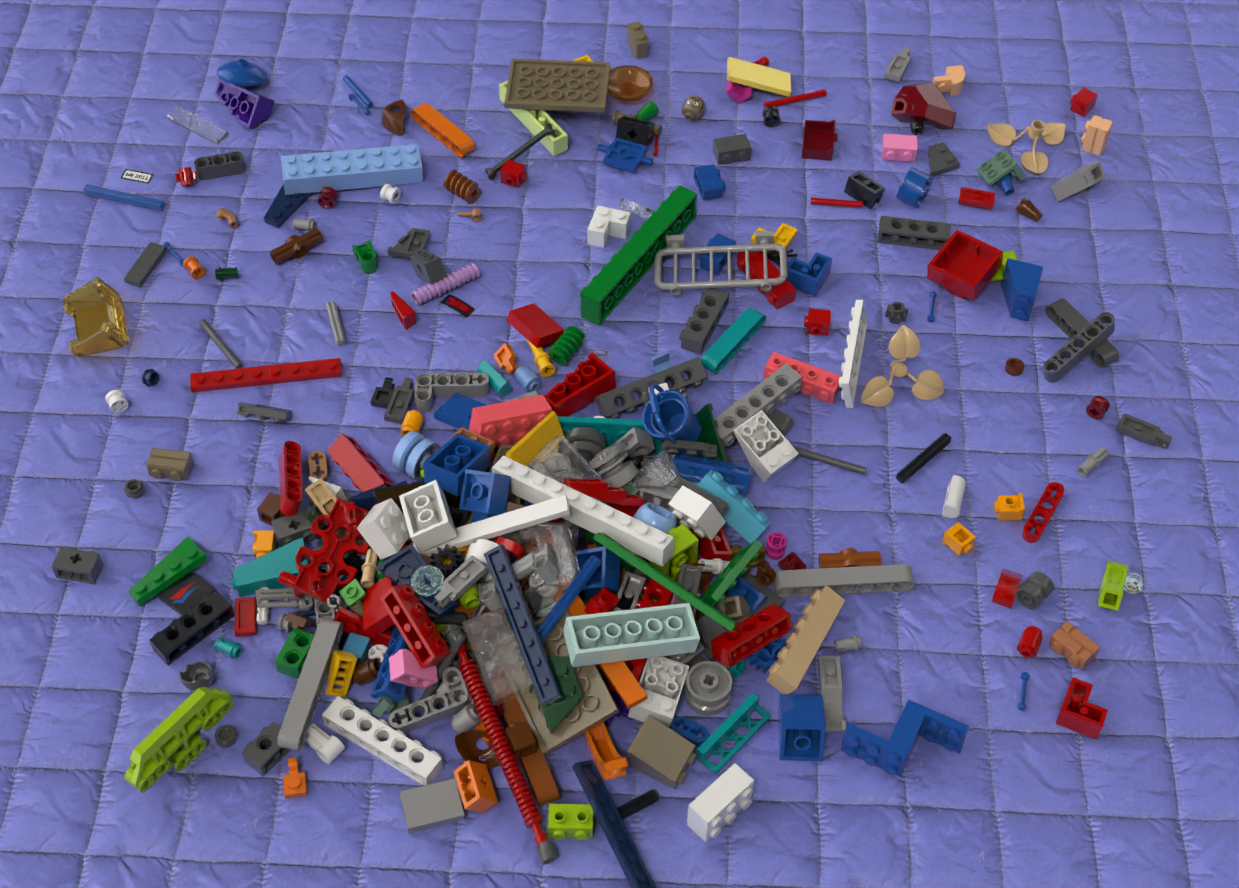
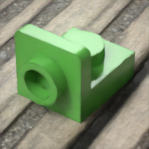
M354 579L339 592L346 603L352 607L358 601L363 600V597L366 596L365 590L367 588Z

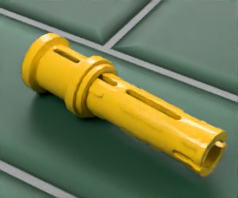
M527 340L535 356L534 363L540 368V375L542 377L553 375L556 368L551 364L549 354L544 352L542 347L536 348Z

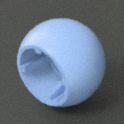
M654 503L643 504L634 515L635 519L667 534L672 528H677V520L672 512Z

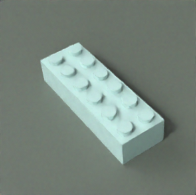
M690 603L566 617L563 628L572 667L692 653L696 651L700 641Z

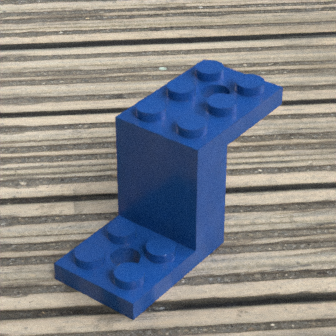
M908 700L889 741L848 723L844 732L841 751L850 757H856L865 761L870 766H877L890 775L901 777L919 736L928 742L942 745L949 751L960 753L969 725Z

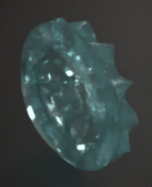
M425 565L415 570L410 580L411 587L418 596L423 595L426 598L429 595L436 596V593L443 585L444 576L439 568ZM424 576L431 580V586L424 584Z

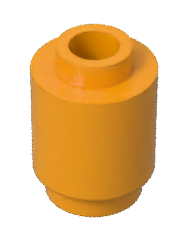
M412 410L406 413L400 428L403 437L410 431L420 432L424 417L419 411Z

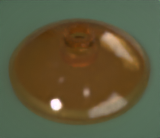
M632 65L619 66L610 70L607 93L620 101H636L644 98L651 92L653 80L651 75L643 68Z

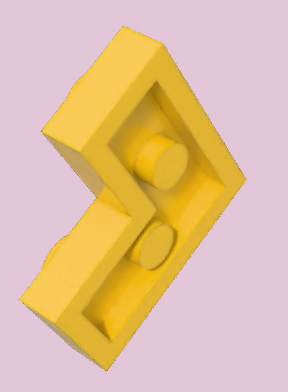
M782 223L777 231L773 233L774 243L780 244L787 249L796 237L798 229ZM759 227L756 231H767V230L762 229V228ZM755 233L750 240L752 244H756Z

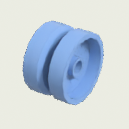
M410 431L396 446L392 457V465L397 470L403 473L406 472L414 480H421L423 478H421L420 470H424V463L440 447L436 442L426 439L417 431Z

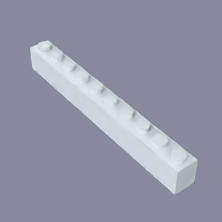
M504 455L492 467V473L511 476L510 493L533 504L566 495L569 500L570 515L561 518L594 534L599 532L605 533L631 552L663 567L674 554L673 536Z

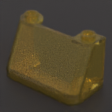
M98 276L63 297L65 313L74 317L77 339L71 340L69 346L73 355L81 357L123 348L129 344L122 299L112 287Z

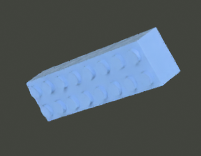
M418 144L281 156L285 195L321 192L324 187L346 190L384 186L386 183L390 185L423 183L422 163Z

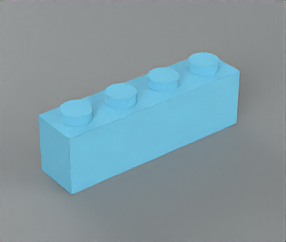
M711 469L697 486L727 502L729 508L725 513H720L721 516L749 543L754 542L771 522L763 512H759L753 507L749 499L743 498L733 485L725 482L720 473L714 472Z

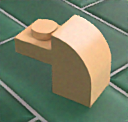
M963 66L946 67L945 76L934 77L933 83L941 93L949 92L950 96H955L962 91L965 80Z

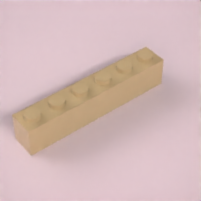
M827 585L821 590L816 589L810 597L812 599L811 603L805 606L802 611L803 617L797 620L794 625L795 631L785 641L787 645L777 654L778 661L773 663L768 670L770 675L766 681L782 694H790L797 689L845 602L841 596Z

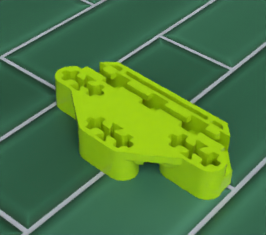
M207 687L198 688L133 749L129 758L132 763L129 765L130 768L126 771L124 779L138 791L144 793L168 771L170 766L178 772L184 770L206 747L207 742L199 736L201 733L199 729L203 728L205 731L212 729L229 713L234 705L231 695L224 689L221 691L218 688H213L212 690Z

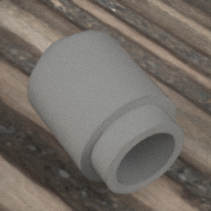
M468 704L453 716L451 725L457 733L467 732L481 722L475 705Z

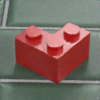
M1072 677L1055 724L1097 740L1108 710L1087 702L1093 687L1092 684Z

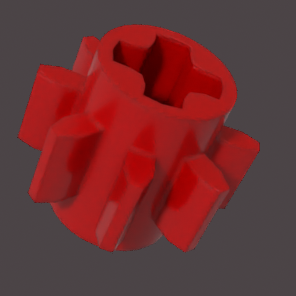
M191 167L178 169L179 173L175 174L176 182L181 183L182 187L194 185V180H197L196 172L192 171Z

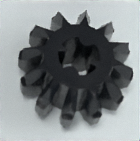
M445 545L444 550L437 547L439 553L431 554L434 560L429 561V564L434 566L431 570L437 573L439 579L443 578V576H445V579L448 578L465 562L464 559H461L463 553L461 551L457 552L456 546L450 549L449 545ZM445 560L451 561L449 565L447 563L446 566L444 565Z

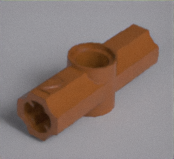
M846 548L840 551V553L819 554L818 557L819 569L881 565L879 551L857 552L856 549Z

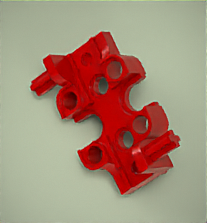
M337 499L330 514L317 516L309 530L310 533L324 540L322 548L313 551L301 546L295 557L299 572L298 577L282 571L277 582L293 588L294 594L298 598L302 599L303 595L306 594L327 603L328 598L332 599L330 595H334L337 590H342L354 579H357L356 574L358 570L346 565L343 557L349 551H356L366 556L367 550L371 548L357 529L369 511L355 506L353 501L348 503ZM322 525L329 526V528L326 530L319 529V527ZM346 529L348 535L340 538L337 536V531ZM359 540L366 541L362 546L356 544ZM303 560L311 561L309 565L301 564ZM328 564L331 568L329 572L321 573L319 571L320 565ZM342 575H347L349 577L346 581H340L338 579Z

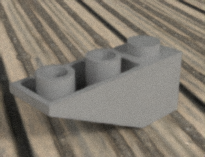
M1100 161L1088 163L1053 184L1051 189L1057 202L1096 184L1105 178L1106 175Z

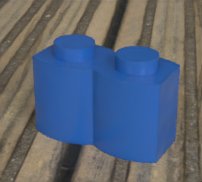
M714 164L694 167L693 177L702 200L723 197V191L726 188L724 181L720 179L719 169H716Z

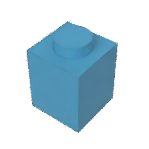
M350 633L342 651L353 653L357 657L356 665L368 659V652L372 647L371 639Z

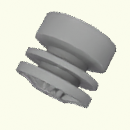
M622 443L605 448L587 464L589 470L595 469L592 473L594 477L604 475L601 479L608 483V487H622L639 473V469L633 460L623 463L628 453L627 451L621 452L624 449Z

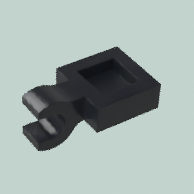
M386 377L382 388L376 387L370 401L371 406L387 409L395 384H392L393 378Z

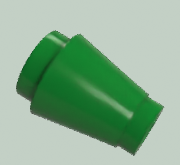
M653 101L646 102L634 118L645 121L657 116L659 108Z

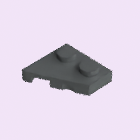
M412 228L407 232V235L402 236L398 240L396 246L388 248V255L410 259V256L414 255L416 251L425 250L431 236L430 231Z

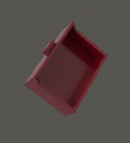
M805 120L802 158L832 161L834 142H837L838 133L834 134L835 120L831 122Z

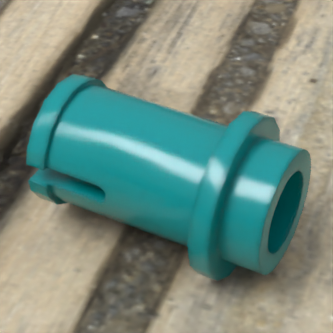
M219 637L214 645L216 650L228 654L230 658H238L243 650L240 643H232L222 637Z

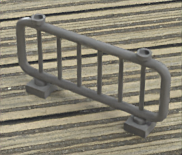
M773 230L755 231L756 244L685 247L684 235H666L667 248L658 251L655 255L654 282L658 288L670 290L672 295H679L681 290L754 286H761V290L770 291L772 286L780 285L787 279L786 249L782 245L774 243ZM763 251L764 279H750L749 252ZM767 251H778L780 254V277L768 279ZM731 252H745L746 280H732ZM710 253V281L696 282L695 254ZM713 253H727L728 280L714 281ZM692 254V282L678 283V255ZM667 255H674V283H663L661 281L662 257Z

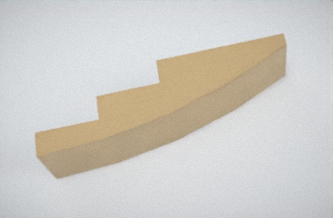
M320 478L304 490L321 514L329 515L337 498L332 494L322 478ZM340 529L337 531V535L340 538H344L348 535V531ZM359 540L356 544L362 546L366 541Z

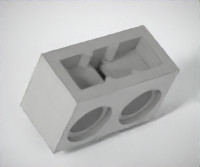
M633 427L612 445L622 443L624 446L621 452L627 451L628 456L623 460V463L632 460L638 455H648L655 449L652 436L648 432Z

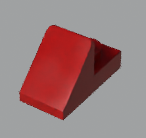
M1003 569L992 602L1011 608L1023 575Z

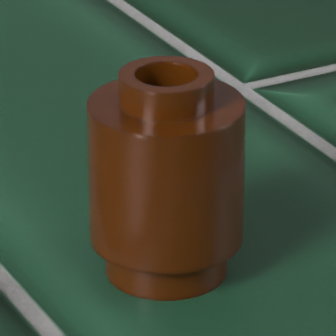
M370 658L356 665L352 680L360 686L375 680L382 663L377 658Z

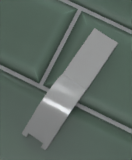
M819 655L818 666L826 724L825 733H829V731L844 733L846 720L843 719L842 710L843 686L840 656Z

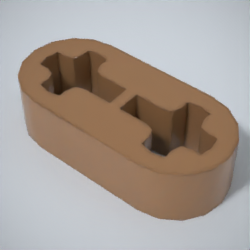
M313 451L308 458L310 477L322 478L323 481L327 482L329 476L326 455L322 451ZM316 459H320V464H316ZM321 471V477H317V472Z

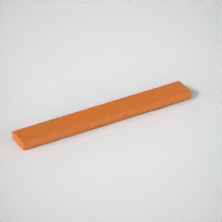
M564 574L555 578L558 582V590L552 597L556 603L570 585ZM577 595L568 608L570 615H588L584 612L586 606ZM624 661L598 664L628 709L647 700V694Z

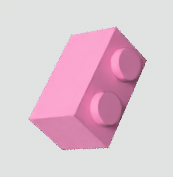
M883 134L881 160L915 162L917 136Z
M402 649L389 657L390 678L392 682L423 690L438 682L436 666L422 669L410 650Z

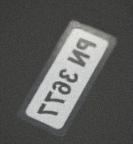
M125 169L120 178L149 183L154 174Z

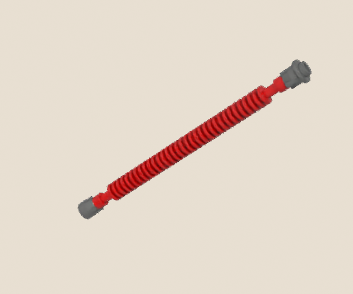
M452 624L445 628L443 637L447 639L450 647L458 633L463 632L462 626ZM464 640L456 654L461 661L458 667L461 670L460 672L469 689L494 752L498 757L506 780L509 782L508 785L511 787V792H513L512 794L522 818H524L526 827L532 828L535 834L534 840L541 863H551L559 856L552 842L549 841L547 834L542 831L540 824L543 822V819L540 817V812H538L539 810L536 807L534 798L506 737L493 703L489 698L490 696L487 693L475 661L467 656L466 642Z

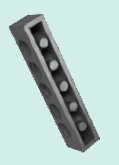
M696 357L596 396L594 400L600 415L605 418L614 419L619 416L621 411L625 410L626 413L636 410L635 406L642 404L644 407L649 401L648 386L652 383L663 384L666 378L671 381V387H668L669 390L678 391L679 393L685 391V386L690 384L692 387L702 384V380L707 378L700 358ZM682 372H685L687 374V381L683 380L681 376ZM632 391L638 394V400L632 398ZM615 398L621 400V407L615 405Z

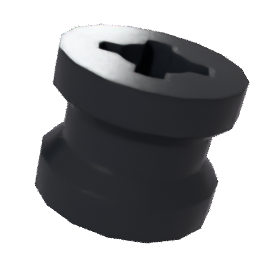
M774 106L766 107L762 113L764 124L770 128L776 127L780 123L779 110Z

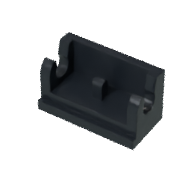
M858 171L848 177L844 192L857 201H863V205L872 209L875 202H880L885 187Z

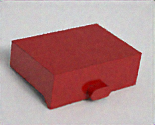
M535 303L509 311L507 322L536 348L554 343L564 332V329Z
M388 577L383 578L365 590L366 596L363 597L364 631L373 638L395 624L379 599L392 586H397Z

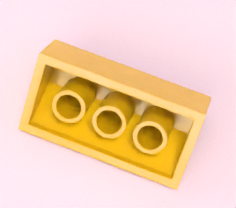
M552 411L516 443L505 456L534 469L539 462L542 463V459L549 451L558 452L562 447L561 441L564 438V434L556 413Z

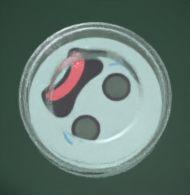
M1128 573L1123 589L1131 594L1139 593L1144 585V581L1140 575Z

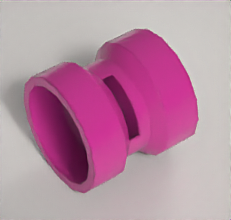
M774 532L767 537L766 555L770 559L779 560L784 557L787 539L783 534Z

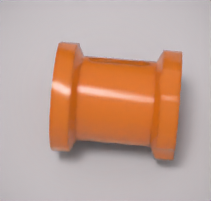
M190 256L183 262V267L190 272L193 279H200L204 276L206 270L198 263V259L195 256Z

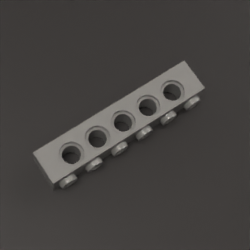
M785 363L717 416L714 420L717 421L718 435L723 441L724 448L734 443L736 436L733 430L761 410L766 415L771 414L775 407L785 403L793 393L796 394L801 389L802 376Z

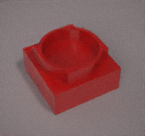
M956 230L927 265V279L942 285L949 293L963 300L968 298L974 301L1002 266L1003 251Z

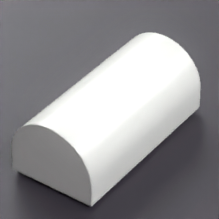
M952 476L948 484L942 510V516L956 518L960 514L966 481L960 476Z

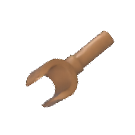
M478 208L473 209L472 212H458V216L472 217L474 222L482 220V215Z

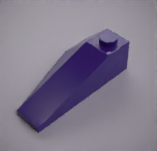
M220 78L214 92L220 102L226 105L229 112L237 118V122L249 128H253L269 117L274 100L238 85L227 83Z

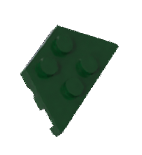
M547 656L563 695L562 698L546 706H542L540 703L550 732L556 731L559 723L565 717L567 718L573 708L585 698L574 667L571 665L570 658L566 656Z

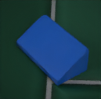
M739 575L735 579L737 583L730 590L727 589L725 591L732 597L738 595L744 597L753 613L768 599L766 595Z

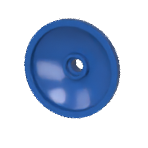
M245 59L230 61L217 69V76L221 80L234 85L256 86L265 83L267 80V75L263 69Z

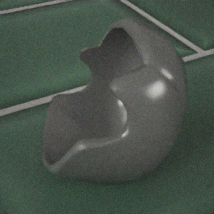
M197 661L191 665L187 664L186 670L179 672V677L186 688L190 691H196L200 687H208L214 678V671L212 666L205 661Z

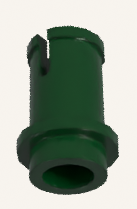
M219 267V269H215V276L220 281L222 279L238 278L237 267Z

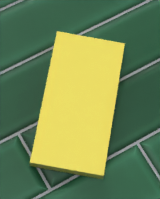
M732 57L728 58V81L790 97V73Z

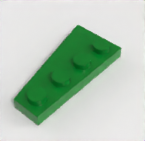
M187 536L128 592L136 603L141 606L206 562L208 558Z

